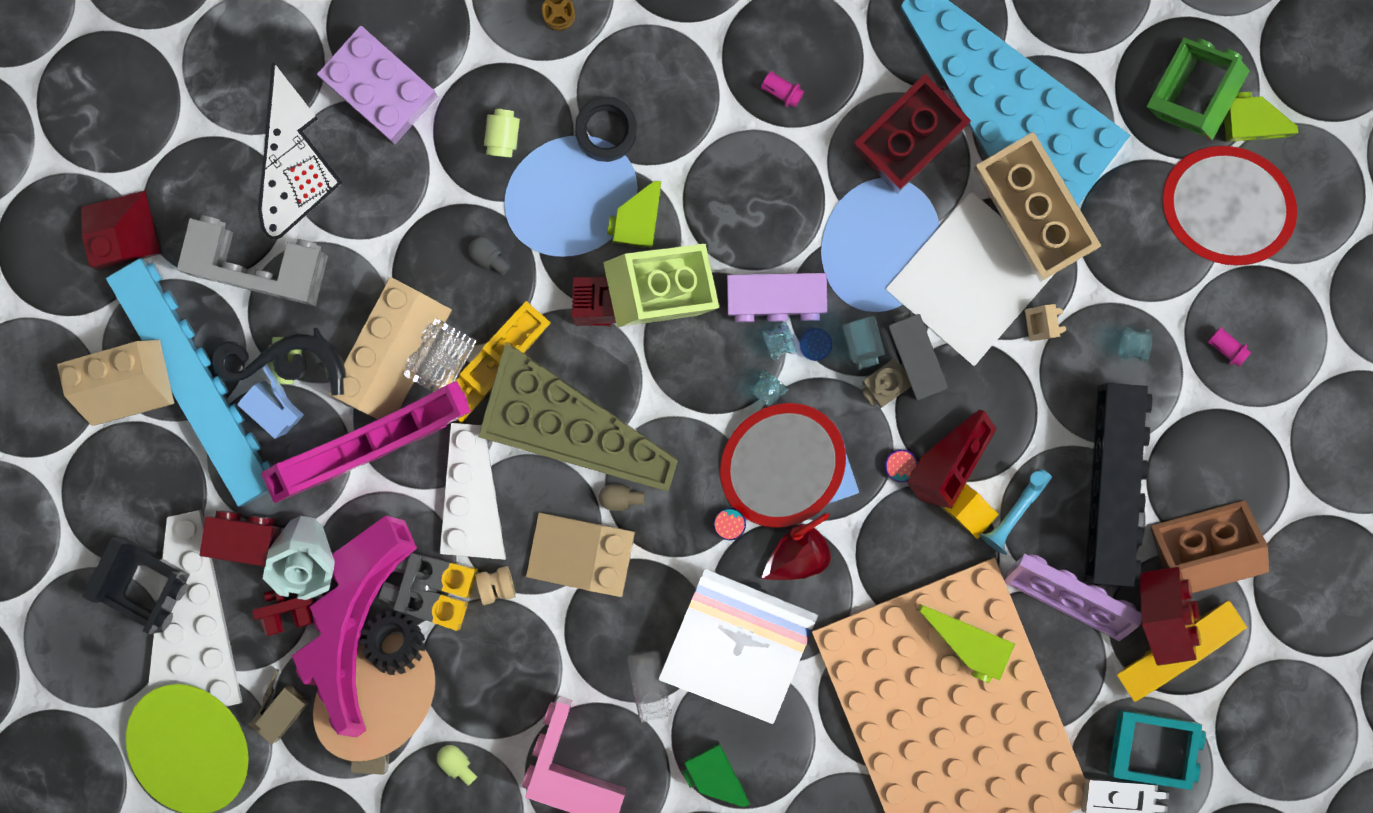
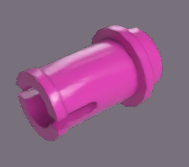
M773 71L769 72L760 88L785 102V107L790 105L793 108L797 106L805 92L800 89L801 85L797 84L795 86Z
M1222 326L1208 340L1209 344L1230 360V365L1234 363L1239 367L1251 354L1247 349L1248 345L1246 343L1244 345L1239 343Z

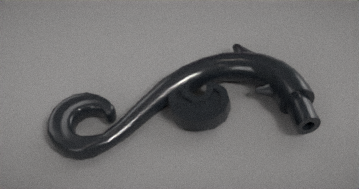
M316 327L313 329L314 336L296 334L284 337L273 343L245 369L239 372L229 369L228 359L231 355L235 354L241 358L242 362L248 361V352L241 344L235 341L224 342L215 349L213 354L215 372L220 378L228 382L244 380L272 360L274 371L279 377L285 380H296L304 375L306 361L300 354L293 355L292 362L288 360V353L293 350L310 351L322 361L318 363V366L326 371V379H330L332 396L344 395L343 378H347L344 362L339 352L327 342Z

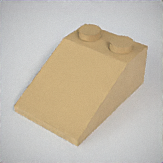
M539 513L526 577L622 597L635 531Z

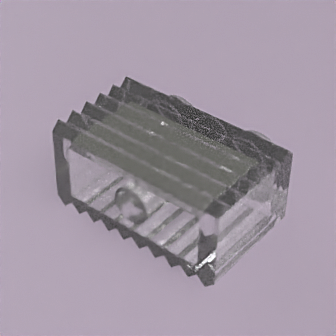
M436 318L433 323L428 324L421 336L423 342L417 349V352H413L407 359L404 376L435 392L455 381L477 341Z
M657 649L627 655L639 722L669 717L672 713V709L669 708L668 690L665 689L667 684L659 680L663 664L660 663L662 658L659 657L660 651Z

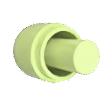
M446 745L439 750L437 763L449 777L452 776L455 779L459 776L467 786L477 778L467 767L470 764L468 757L458 747Z

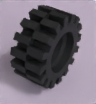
M391 610L385 611L386 617H383L381 613L375 615L378 620L376 623H373L371 619L367 622L370 630L363 629L362 635L366 639L360 640V645L364 648L362 650L364 656L380 672L385 673L386 671L389 675H395V670H397L400 674L406 673L405 666H408L410 669L415 667L412 663L414 658L418 661L421 660L422 656L419 650L425 651V645L422 643L425 637L420 627L407 614L404 615L399 611H396V614H394ZM393 632L402 633L404 636L402 646L391 654L383 652L382 643L384 639Z

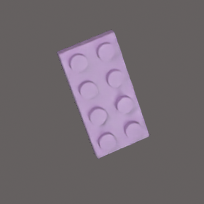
M1024 554L1007 571L1004 578L1005 583L1119 642L1138 628L1142 622L1141 612L1137 611V608L1132 603L1124 600L1117 601L1106 595L1107 593L1104 589L1078 581L1077 577L1069 571H1058L1047 565L1046 560L1037 555Z

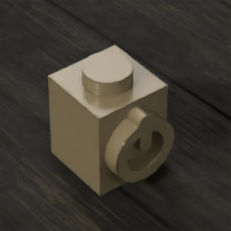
M893 358L861 382L865 387L861 390V393L871 406L877 403L882 408L909 389L911 383L906 371L897 359Z

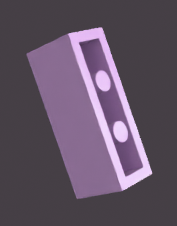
M827 273L727 275L728 317H735V322L739 323L754 322V316H767L768 322L787 321V315H800V321H820V315L827 314Z

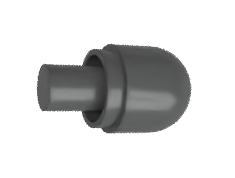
M477 237L469 244L468 252L471 259L482 268L490 270L493 267L501 275H504L509 270L511 265L501 258L503 252L488 238Z

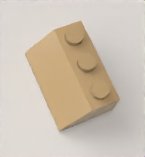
M160 340L135 341L57 364L65 398L91 426L174 404Z

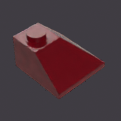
M145 190L81 207L82 238L91 268L102 270L133 262L140 258L145 259L162 254Z

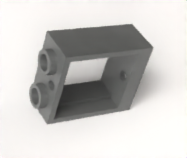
M910 310L894 316L893 320L895 323L889 325L916 399L920 400L949 389L921 315L913 316Z

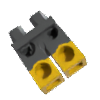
M412 552L393 570L404 574L401 586L384 582L379 599L394 605V610L404 612L455 631L460 630L469 601L438 593L437 589L469 598L478 569Z

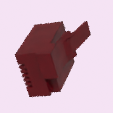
M574 277V288H572L573 308L571 309L573 323L576 326L611 327V324L616 323L607 278Z

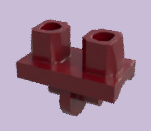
M274 590L264 592L265 601L269 602L277 599L278 603L252 610L254 620H260L266 636L285 632L281 614L292 611L296 628L314 624V616L310 606L316 602V598L288 600V597L280 596Z

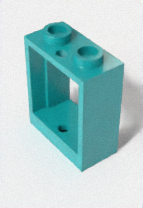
M1118 709L1108 774L1114 778L1192 790L1193 783H1198L1201 766L1200 763H1197L1198 750H1203L1206 732L1202 730V724L1195 721ZM1136 722L1189 731L1182 778L1128 770Z

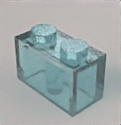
M875 316L846 323L839 328L849 366L857 364L858 370L879 364L878 358L884 356L885 351Z

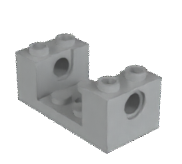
M204 215L200 216V220L189 219L177 266L178 271L189 276L316 307L328 256L320 251L321 246H318L317 243L297 239L296 244L287 242L279 276L256 269L254 275L247 274L248 269L243 268V266L226 262L233 232L225 229L226 223Z

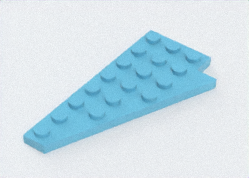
M905 0L900 9L956 105L971 120L969 127L987 158L1034 131L1076 204L1079 205L1130 137V134L949 0Z

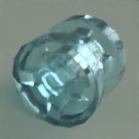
M786 322L779 324L778 328L772 331L769 329L761 331L772 361L778 360L780 355L784 353L794 354L797 352Z
M1125 326L1120 341V358L1136 357L1141 362H1147L1152 346V330L1144 329L1139 332L1135 331L1132 327Z
M766 370L761 372L758 383L751 385L748 389L752 395L768 407L776 405L780 395H785L789 390L787 386Z

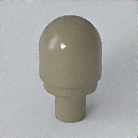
M610 484L601 489L599 501L607 510L625 511V509L630 510V505H645V492H631V487Z

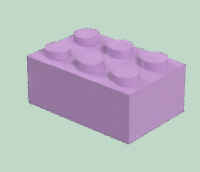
M362 26L352 34L317 73L322 81L394 145L438 97L436 92Z

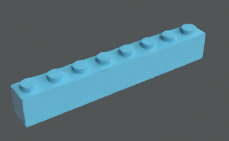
M140 258L107 277L109 285L141 340H160L171 391L237 506H245L269 492L261 473L272 467L268 460L262 461L257 452L261 449L259 442L252 432L246 433L241 422L245 421L241 411L236 404L230 405L224 395L228 393L226 385L219 375L214 377L208 366L212 362L208 354L202 347L197 349L192 340L195 332L186 319L181 321L175 311V309L179 308V305L169 290L164 292L159 283L163 278L153 262L148 264L147 261Z

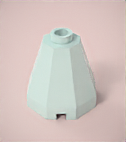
M299 516L291 520L268 550L263 579L280 596L289 597V592L298 594L297 599L308 600L329 591L335 561L323 526L315 518Z

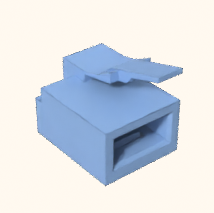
M267 365L263 367V370L272 384L270 385L267 381H263L253 385L237 405L276 439L287 434L304 414L290 402L284 388Z

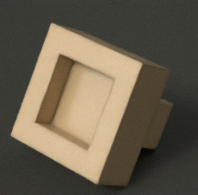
M1056 304L1025 309L1030 342L1060 337V333L1066 331L1065 326L1059 327L1057 315L1063 314V310L1056 308Z

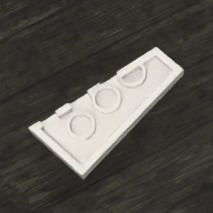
M451 423L440 554L506 560L488 441L478 437L482 425Z

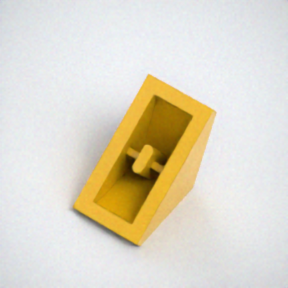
M965 484L952 509L940 506L976 539L980 537L979 533H983L999 515L978 492Z

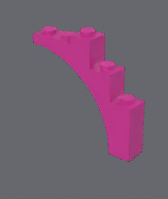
M455 381L362 428L277 463L263 471L261 476L273 502L277 503L334 480L352 469L380 459L403 446L447 427L446 425L471 412L467 398L461 390L458 381Z
M383 517L332 554L335 561L332 578L339 586L310 606L314 616V625L321 635L292 655L296 664V673L300 680L303 681V684L318 687V696L326 706L330 716V725L337 735L358 737L367 731L359 708L356 687V656L361 630L369 608L382 584L398 564L417 549L406 522L394 517Z

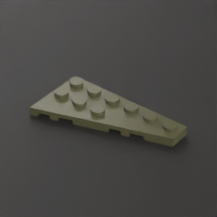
M506 341L479 438L669 492L678 458Z

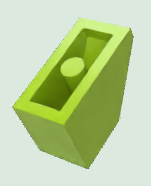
M1239 92L1224 118L1226 142L1287 138L1298 133V126L1263 96L1252 97V92Z
M655 180L620 206L616 211V216H609L607 235H613L612 243L649 249L653 247L662 181Z

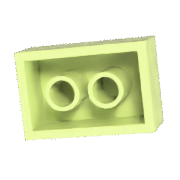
M706 244L627 253L603 262L617 327L698 316L719 308Z

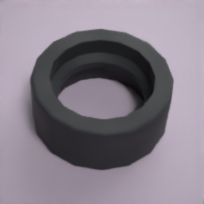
M600 97L589 101L581 108L576 118L575 136L578 145L587 156L597 161L611 162L622 158L631 150L636 141L637 122L634 113L626 103L614 97ZM612 111L623 119L626 127L625 135L618 145L611 148H600L589 139L587 124L590 118L597 112Z

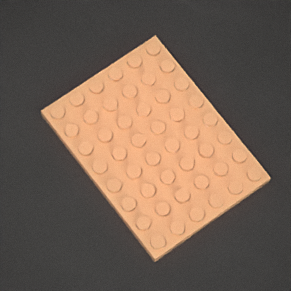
M994 557L812 631L885 813H1071L1082 808L1084 775ZM919 605H925L1015 643L1001 680L992 678L990 683L971 676L973 669L967 667L923 617L918 611Z

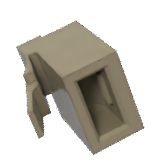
M276 669L263 697L261 709L248 725L272 745L280 740L311 702L292 685H289L280 692L264 712L274 692L273 685L279 669Z

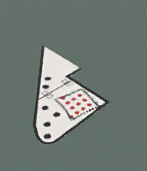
M275 63L272 64L258 207L262 230L270 239L282 238L343 183L303 132L318 118Z

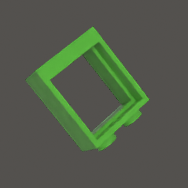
M1183 38L1146 107L1162 121L1213 140L1250 70L1241 61L1243 57L1231 49L1225 48L1222 52L1215 49L1213 44L1204 39L1197 38L1195 42ZM1198 60L1227 70L1204 115L1174 104Z

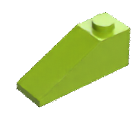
M919 605L918 611L960 660L967 667L973 669L971 676L990 683L992 678L1001 680L1015 643L925 605Z

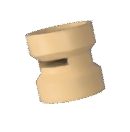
M508 566L498 568L494 573L489 574L485 571L476 574L477 586L483 605L494 603L495 599L498 598L507 600L516 597Z

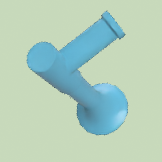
M1043 469L1034 472L1030 477L1031 482L1003 521L990 533H979V536L992 548L1007 555L1005 541L1008 534L1030 504L1036 500L1052 476Z

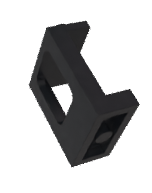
M125 537L111 538L82 597L92 603L102 602L143 625V632L147 634L161 633L170 625L173 619V613L171 612L176 602L181 600L187 591L188 584L186 582L190 574ZM140 564H144L168 578L152 612L131 601L126 596V590Z

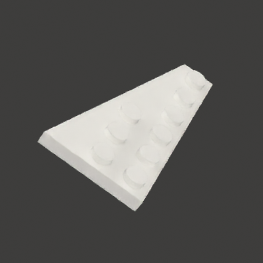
M202 510L167 517L162 559L186 571L190 576L186 582L188 588L185 595L176 602L171 612L173 613V619L170 625L161 633H154L147 693L165 685L185 684L209 692L225 706L240 704L243 701L212 558L199 556L204 529ZM163 575L160 576L158 599L168 580Z

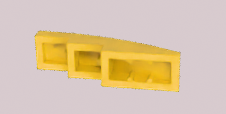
M527 301L487 342L482 351L455 380L458 381L461 390L464 392L471 412L456 420L458 423L462 424L492 391L506 341L525 354L550 325L551 322Z
M1229 599L1202 615L1200 620H1195V626L1199 627L1201 635V645L1196 646L1197 660L1157 666L1152 650H1149L1145 653V656L1117 672L1118 678L1134 702H1137L1189 669L1247 628Z

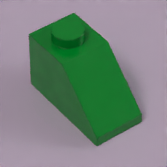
M720 742L684 760L686 769L682 770V773L690 788L696 786L701 794L741 807L750 805V801Z

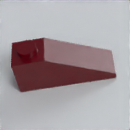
M979 409L921 457L907 481V484L920 501L952 509L997 430L984 410Z

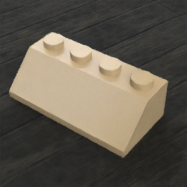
M1034 131L974 167V171L1040 282L1101 247L1097 237Z
M390 277L344 363L347 377L343 378L344 395H335L333 397L378 420L400 410L452 309Z

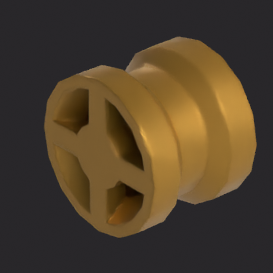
M545 0L542 5V15L549 28L555 31H563L572 26L575 20V9L571 0Z

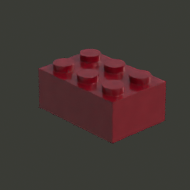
M924 74L854 142L852 148L898 194L969 125L971 120Z

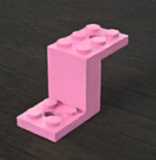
M560 696L557 703L551 702L547 709L543 724L549 725L546 735L540 733L532 755L538 757L536 766H529L522 787L527 789L525 798L570 813H619L626 792L625 787L552 763L573 701Z

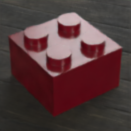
M223 510L216 511L215 516L205 517L199 556L265 566L268 550L281 534L282 526L273 525L274 518L254 515L249 516L248 520H241L242 513Z
M1180 567L1141 573L1142 626L1157 666L1197 660L1196 646L1201 645V635L1199 627L1195 626V620H1200L1197 601H1191L1193 595L1190 580L1183 579Z

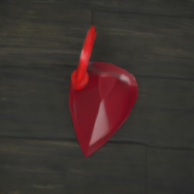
M824 513L808 524H801L790 529L780 539L772 552L761 579H805L823 572L830 564L832 559L831 552L825 538L814 527L827 520L830 513Z

